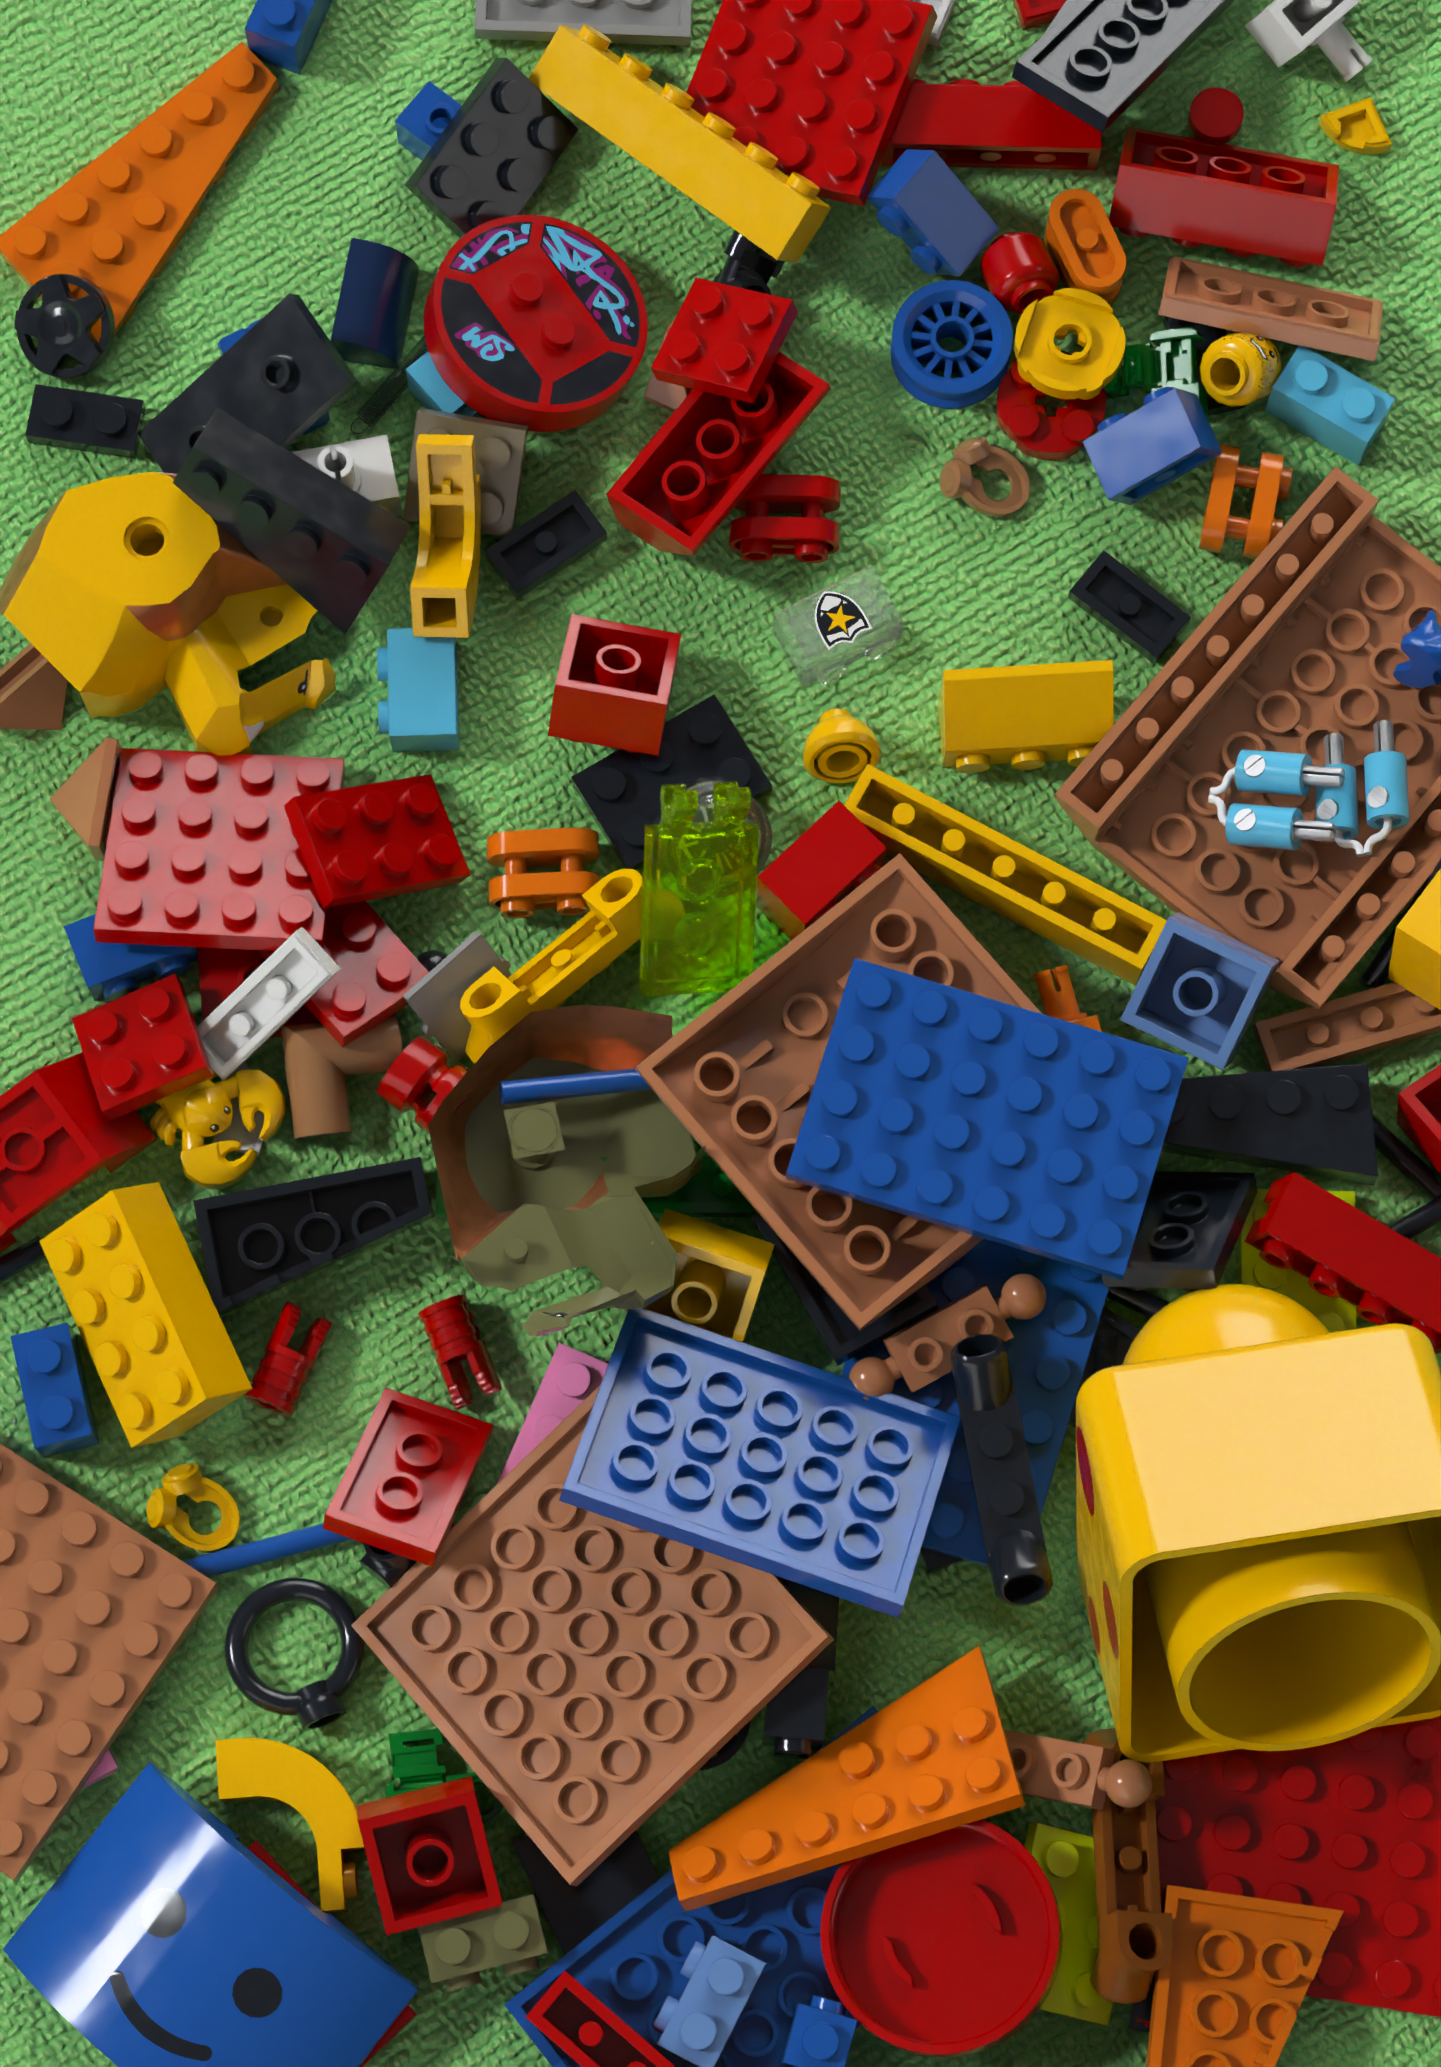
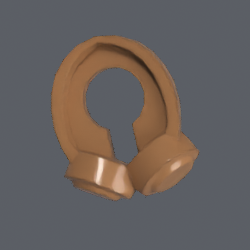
M973 437L959 443L952 451L954 460L947 462L942 469L940 476L942 494L946 498H962L972 509L983 515L991 517L1009 516L1018 511L1027 502L1030 494V480L1023 465L1007 451L990 446L986 437ZM975 464L985 472L990 470L1003 472L1008 477L1011 488L1006 499L1003 501L990 499L983 490L982 482L972 476L970 465Z

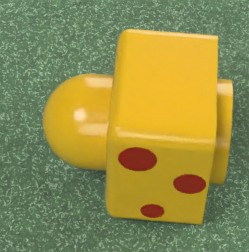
M1223 1284L1213 1289H1198L1182 1295L1164 1306L1150 1318L1130 1345L1123 1365L1108 1367L1090 1376L1081 1386L1076 1398L1077 1574L1121 1752L1126 1757L1135 1761L1160 1762L1236 1749L1255 1751L1305 1749L1340 1741L1375 1727L1441 1716V1371L1428 1337L1413 1326L1398 1323L1329 1333L1327 1328L1311 1312L1291 1298L1270 1289L1252 1285Z

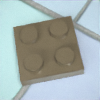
M419 408L416 414L402 520L419 522L420 517L416 459L418 435H474L476 474L480 475L481 533L505 537L513 532L529 426Z

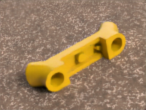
M620 869L611 872L581 895L591 911L520 969L506 978L498 969L492 967L464 992L460 1000V1009L472 1025L465 1049L472 1062L475 1064L493 1043L530 1012L560 1007L569 996L596 974L604 971L612 961L638 940L670 941L674 939L682 928L684 920V909L676 894L667 888L647 887L640 873L634 869Z

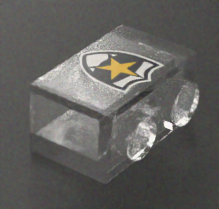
M870 565L774 613L772 631L801 684L805 687L815 681H818L820 685H825L840 678L848 671L847 665L867 656L868 660H875L891 652L898 644L896 640L901 638L903 620L875 569Z

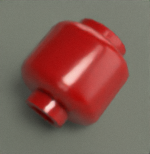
M1004 233L991 243L981 259L980 272L990 293L1002 304L1006 312L1022 315L1028 305L1037 299L1038 303L1045 297L1053 296L1054 291L1058 287L1060 279L1058 269L1044 241L1033 233Z

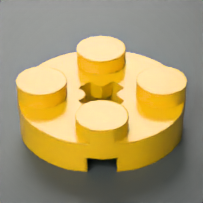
M1077 288L1056 290L1053 296L1045 297L1038 303L1037 299L1028 305L1018 321L1014 341V353L1018 362L1017 369L1024 381L1031 383L1033 387L1046 395L1060 399H1092L1100 393L1104 386L1113 380L1119 371L1125 351V333L1123 327H1120L1119 321L1113 315V308L1102 297L1087 290ZM1068 333H1074L1078 335L1077 344L1085 348L1081 352L1067 355L1061 352V347L1055 345L1054 341L1055 339L1065 340Z

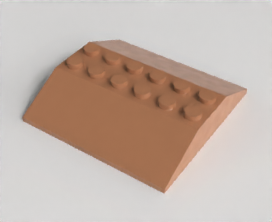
M900 853L635 1067L639 1075L701 1147L706 1145L705 1151L860 1331L943 1273L984 1238L786 1179V1172L854 958L1041 1013Z

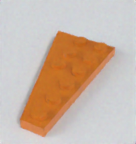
M242 41L1 234L0 255L30 288L42 278L55 274L78 275L93 282L103 291L111 305L115 321V336L123 323L127 324L137 308L136 302L151 279L158 276L200 211L199 205L213 184L216 185L226 170L225 165L241 140H246L279 88L277 78ZM68 283L75 299L89 295L82 288ZM101 318L91 329L98 343L102 330Z
M980 1645L669 1849L668 1854L678 1900L684 1911H691L1025 1806L986 1660Z
M1167 1885L1164 1888L1162 1913H1172L1173 1951L1167 1964L1155 1972L1146 2067H1275L1295 2023L1297 2012L1308 1987L1321 1964L1323 1953L1344 1911Z

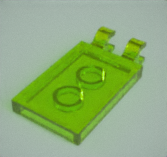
M736 781L715 782L713 787L714 821L692 822L698 809L697 791L686 790L685 784L662 785L660 792L661 824L645 825L639 991L647 997L730 991L753 972L759 824L752 820H744L751 805L750 788H738V782Z

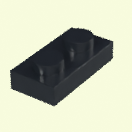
M35 384L25 436L28 443L136 459L140 441L138 433L142 430L146 410L144 400Z
M574 490L486 549L485 557L516 600H519L607 540V532L577 491Z
M1104 550L1071 588L1068 595L1071 601L1154 665L1187 627L1191 619L1183 610Z

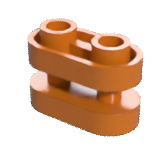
M1084 189L1065 190L1058 194L1051 203L1044 237L1045 245L1058 269L1064 288L1087 290L1102 297L1112 306L1119 297L1126 269V256L1099 199Z
M1219 444L1223 453L1215 457L1199 549L1221 553L1224 537L1244 540L1242 557L1256 559L1283 528L1284 519L1274 518L1277 500L1287 501L1293 468L1283 467L1284 455L1268 452L1261 453L1258 468L1238 464L1240 447ZM1234 486L1254 489L1249 519L1229 515Z
M578 827L504 831L487 837V862L493 866L505 867V875L492 878L488 882L489 905L492 908L501 910L502 917L512 919L527 918L533 916L535 910L557 909L558 914L568 916L583 915L591 911L581 895L600 881L601 877L596 873L583 871V863L592 862L600 856L599 834L597 831ZM561 865V872L527 873V867Z

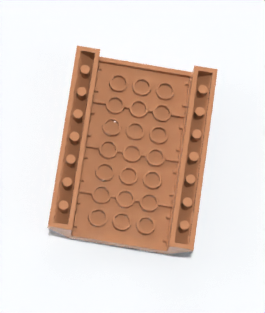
M1336 466L1054 794V798L1096 850L1175 913L1180 912L1279 960L1280 963L1268 987L1318 1009L1321 1008L1433 873L1436 864L1441 858V685L1424 688L1409 687L1397 681L1393 676V672L1398 664L1410 660L1401 650L1402 637L1410 633L1416 625L1423 622L1430 610L1436 612L1437 622L1441 627V568L1376 518L1373 514L1379 500ZM1381 720L1393 723L1394 751L1403 753L1406 756L1410 820L1406 826L1391 829L1385 839L1376 842L1372 847L1371 855L1358 857L1356 856V850L1353 848H1342L1336 842L1301 840L1297 850L1228 844L1225 826L1218 819L1217 806L1209 803L1208 797L1210 795V788L1220 786L1225 774L1235 767L1240 751L1244 749L1308 754L1312 759L1313 766L1325 765L1324 737L1327 734L1338 733L1343 736L1344 764L1351 765L1356 769L1359 835L1351 840L1360 842L1364 847L1371 835L1381 831L1367 825L1364 757L1375 752L1374 723ZM1234 776L1229 788L1224 793L1216 795L1225 803L1226 816L1230 805L1239 803L1299 808L1302 811L1303 820L1316 821L1315 787L1312 785L1306 796L1238 791Z

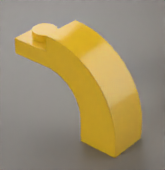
M419 434L416 441L420 515L419 543L416 567L410 585L413 637L469 638L477 599L481 545L480 475L476 474L474 435Z
M260 1738L215 1740L219 1800L223 1803L261 1800L276 1801L297 1810L308 1822L316 1841L321 1911L325 1914L349 1912L348 1898H358V1876L356 1862L346 1863L345 1853L365 1851L358 1824L357 1806L342 1783L315 1758L285 1743Z

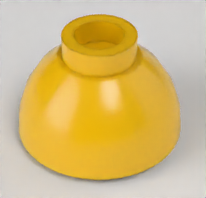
M841 708L830 709L820 716L819 723L813 727L807 736L803 749V764L806 771L812 777L829 783L855 781L860 778L867 764L876 767L881 757L879 743L872 730L859 719L852 717L849 711Z

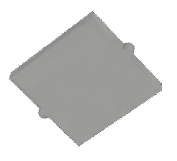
M477 930L403 995L404 999L424 1023L422 1031L429 1037L434 1036L454 1062H457L466 1054L465 1049L472 1026L460 1009V1000L464 992L492 967L498 969L506 978L512 975L508 970L510 962L503 957H498Z

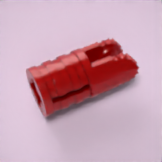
M465 1294L439 1301L418 1313L420 1321L424 1323L426 1335L431 1341V1348L437 1356L436 1362L452 1403L457 1410L472 1403L471 1400H473L467 1378L460 1363L461 1361L468 1359L472 1372L476 1376V1381L485 1394L491 1395L502 1389L485 1342L481 1340L479 1328L475 1325L474 1315L468 1307L469 1301Z
M289 1301L285 1303L265 1347V1355L261 1358L258 1365L259 1369L251 1381L252 1389L246 1392L244 1396L267 1410L292 1417L295 1410L294 1405L299 1400L300 1391L306 1384L308 1373L312 1371L332 1322L321 1317L317 1318L309 1327L299 1353L289 1349L287 1346L299 1322L301 1312L299 1306Z

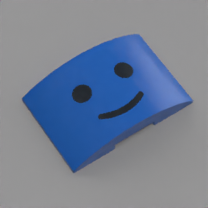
M148 1763L3 1948L16 1967L46 2000L118 2067H360L420 1990L331 1913L324 1914L238 1841L240 1837L153 1763Z

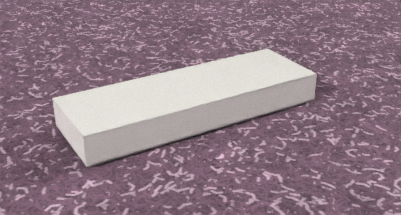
M303 927L295 931L197 1027L210 1066L222 1080L231 1076L341 970Z

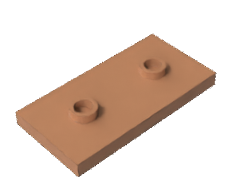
M1173 256L1169 260L1158 315L1375 361L1380 344L1383 302L1368 297Z

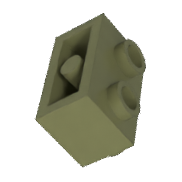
M532 1894L502 1902L503 1905L418 1927L431 1983L445 1981L447 1992L482 1983L479 1971L503 1966L506 1977L540 1968L537 1956L548 1954L549 1950L535 1895Z

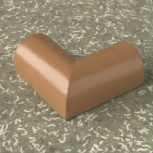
M393 1014L344 1048L321 1022L281 1026L294 1139L351 1133L345 1076L387 1072L402 1052L400 1028L396 1014Z

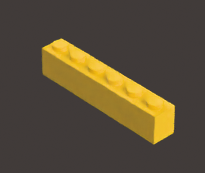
M583 24L580 30L563 25L559 26L528 78L540 91L773 258L780 261L798 263L832 208L816 197L820 191L817 185L798 173L792 172L790 177L774 167L778 161L776 156L753 142H750L746 147L734 139L732 136L736 129L731 124L710 112L707 113L706 117H703L691 108L694 99L689 94L670 83H666L664 88L649 78L653 70L648 65L627 53L622 58L608 49L612 41L598 30L586 24Z
M869 764L866 765L844 806L887 847L886 855L894 858L900 853L916 871L1133 985H1137L1167 920Z

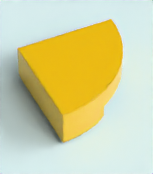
M1371 97L1321 115L1319 124L1322 130L1340 147L1354 153L1366 155L1390 151L1392 142Z

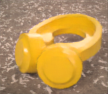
M181 1464L172 1468L162 1478L163 1487L152 1491L146 1507L148 1523L152 1528L166 1529L184 1546L200 1551L218 1550L227 1546L235 1538L240 1521L238 1507L227 1490L220 1484L203 1477L198 1464ZM185 1494L196 1503L201 1501L215 1503L221 1512L219 1527L207 1535L196 1533L189 1524V1514L177 1506V1496Z

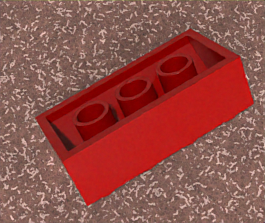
M1126 126L1109 221L1112 227H1117L1120 232L1132 237H1147L1150 234L1171 237L1175 243L1186 247H1200L1203 244L1225 247L1227 252L1239 257H1254L1257 254L1278 257L1282 263L1293 267H1307L1310 264L1323 266L1337 205L1339 165Z
M778 352L754 404L693 389L607 492L606 495L617 523L659 551L694 556L831 390L830 384Z

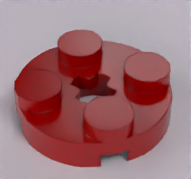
M1061 350L1064 354L1072 355V353ZM1017 359L1012 362L1011 368L1000 382L996 399V418L1003 433L1006 431L1009 438L1017 443L1016 448L1033 458L1061 460L1078 453L1079 448L1084 446L1083 441L1098 433L1097 426L1104 420L1106 411L1104 387L1097 396L1088 400L1058 398L1065 402L1066 407L1058 408L1056 416L1045 415V408L1041 405H1036L1035 402L1037 399L1045 398L1046 394L1022 379L1017 369Z

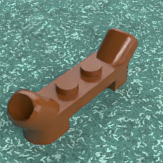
M1115 1728L1097 1730L1091 1733L1082 1743L1114 1751L1113 1765L1121 1760L1130 1759L1120 1750ZM1162 1761L1140 1762L1149 1770L1153 1782L1151 1794L1143 1804L1133 1808L1121 1807L1115 1804L1106 1793L1103 1810L1092 1809L1099 1949L1090 1976V1983L1103 1999L1119 2004L1137 2003L1146 1999L1155 1971L1167 1964L1173 1951L1172 1913H1161L1155 1801L1165 1796Z

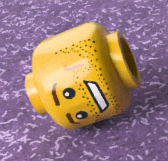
M1234 332L1212 342L1203 354L1200 365L1201 381L1207 393L1217 402L1230 407L1244 406L1269 395L1282 371L1281 356L1275 344L1268 338L1244 332Z

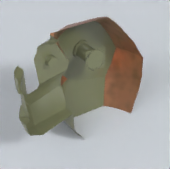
M574 1005L530 1012L484 1052L444 1098L428 1125L457 1262H462L467 1273L483 1287L496 1286L512 1291L572 1267L588 1266L602 1281L599 1290L532 1311L527 1321L521 1324L529 1336H541L563 1330L570 1326L571 1318L612 1306L620 1309L644 1308L672 1290L677 1253L641 1198L668 1196L684 1187L693 1175L700 1172L706 1145L695 1155L691 1134L653 1090L502 1105L499 1083L502 1081L634 1069L672 1038V1016L613 1006ZM468 1094H470V1096L465 1100V1102H464V1103L459 1107V1109L454 1113V1111L456 1110V1108L458 1107V1105L464 1100V1098H465ZM598 1157H609V1158L604 1162L603 1160H601V1159L598 1158Z

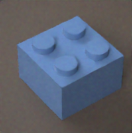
M1177 912L1167 919L1120 1020L1223 1070L1233 1061L1280 961Z

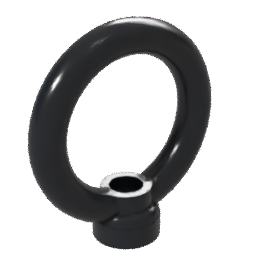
M285 1578L258 1588L239 1605L227 1629L225 1659L234 1684L249 1701L266 1711L280 1715H297L304 1731L314 1730L338 1720L346 1714L341 1696L345 1694L355 1681L364 1656V1640L351 1626L358 1619V1615L343 1595L332 1587L316 1580ZM287 1601H305L322 1608L335 1622L341 1638L340 1657L334 1671L326 1680L309 1684L294 1693L280 1691L267 1685L255 1673L248 1655L249 1636L258 1618L271 1607Z

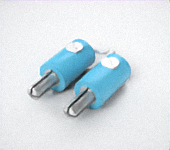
M1387 720L1374 723L1375 752L1364 757L1367 825L1381 830L1371 835L1364 847L1360 842L1351 840L1359 835L1356 769L1351 765L1344 764L1343 736L1338 733H1331L1324 737L1325 765L1322 767L1343 768L1345 771V779H1343L1345 783L1341 788L1314 786L1316 821L1333 822L1336 825V833H1334L1336 836L1332 842H1336L1342 848L1355 849L1356 856L1358 857L1371 855L1372 847L1376 842L1385 839L1391 829L1406 826L1410 820L1406 756L1403 753L1394 751L1393 723Z
M1242 749L1237 757L1235 767L1225 774L1221 785L1210 788L1208 802L1217 806L1218 819L1225 826L1228 844L1297 850L1301 840L1332 842L1336 836L1334 834L1336 833V825L1333 822L1303 820L1301 809L1233 803L1230 805L1226 816L1225 803L1216 795L1224 793L1235 776L1238 791L1306 796L1311 785L1341 788L1345 783V780H1343L1345 779V771L1343 768L1313 766L1312 759L1308 754Z

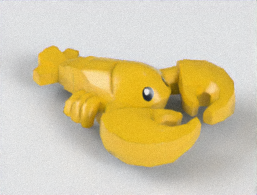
M212 1069L213 1077L155 1101V1104L160 1108L151 1118L149 1127L152 1131L156 1132V1135L161 1140H165L166 1145L170 1146L175 1142L177 1129L182 1130L181 1163L186 1177L200 1187L223 1190L238 1184L252 1169L256 1160L257 1152L252 1148L235 1161H228L225 1158L230 1152L239 1151L243 1142L226 1140L204 1145L205 1137L217 1135L230 1127L233 1117L230 1100L238 1097L243 1124L249 1132H252L256 1127L254 1122L255 1114L258 1111L263 1112L264 1124L258 1137L260 1140L267 1142L278 1131L285 1117V1096L278 1082L261 1070H240L232 1077L218 1083H213L211 1080L218 1077V1075Z

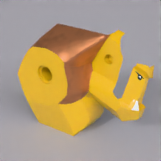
M145 472L116 476L66 490L37 524L15 558L0 588V613L80 692L91 718L98 716L117 717L138 710L164 688L168 687L197 752H211L218 756L236 753L251 754L250 742L256 736L304 707L315 710L336 690V674L327 657L323 660H311L251 692L240 688L237 671L253 665L304 634L310 619L317 610L173 484L177 474Z

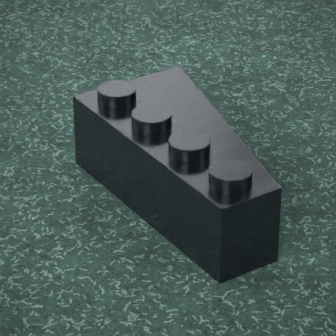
M219 408L216 409L173 481V484L344 634H346L385 573L411 527L408 523Z
M1367 1063L1183 1078L1161 1152L1211 1160L1221 1159L1245 1163L1247 1166L1266 1169L1270 1167L1301 1172L1303 1175L1322 1178L1332 1177L1374 1186L1378 1178Z
M421 1157L193 1200L210 1294L219 1316H223L434 1218L424 1161Z

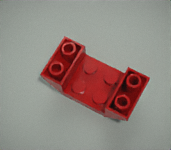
M83 1052L35 1070L0 1095V1253L17 1242L11 1232L98 1169L105 1166L111 1174L157 1141L135 1110L111 1121L101 1112Z

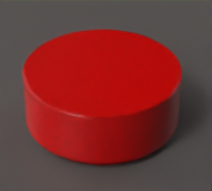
M1219 87L1205 89L1196 95L1191 103L1188 115L1189 128L1197 139L1213 143H1228L1240 131L1244 117L1243 105L1240 99L1227 89Z

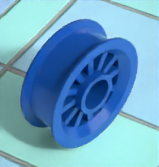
M943 280L918 289L902 304L893 324L890 355L892 367L898 381L914 398L933 407L960 409L981 402L998 388L1003 376L1007 372L1013 342L1010 319L1002 304L990 292L969 282ZM952 311V314L945 317L944 312ZM959 312L967 315L964 319L958 317ZM932 316L934 322L928 319V317ZM977 322H979V323L981 324V325H979V326L974 327V325H975ZM953 337L960 340L965 347L957 352H948L942 349L938 342L944 338ZM929 362L925 368L922 366V364ZM968 367H970L975 372L971 374ZM938 370L944 372V377H940L935 374ZM951 373H958L959 378H951Z

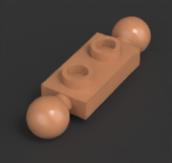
M1017 1274L1005 1282L1001 1290V1296L993 1299L987 1286L983 1284L882 1339L891 1357L885 1360L876 1357H867L859 1360L852 1367L849 1379L852 1380V1383L860 1392L869 1396H883L891 1393L895 1380L902 1377L909 1391L913 1393L952 1371L950 1352L953 1346L961 1339L976 1334H992L1000 1337L1005 1342L1013 1338L1014 1336L1005 1320L1010 1317L1027 1320L1040 1314L1047 1301L1045 1286L1037 1277L1031 1274Z
M1005 1730L1023 1796L1103 1810L1106 1793L1115 1804L1125 1808H1133L1143 1804L1151 1794L1153 1786L1151 1774L1138 1761L1127 1759L1113 1765L1115 1752L1104 1747Z

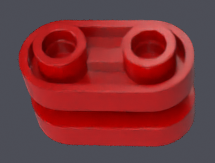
M761 474L734 507L737 510L745 511L746 517L734 519L729 523V547L736 552H740L741 559L752 562L768 561L773 558V555H794L796 560L805 563L826 561L828 554L839 550L840 525L835 521L823 518V513L833 512L840 508L841 483L834 478L821 475ZM768 513L801 514V517L768 516Z

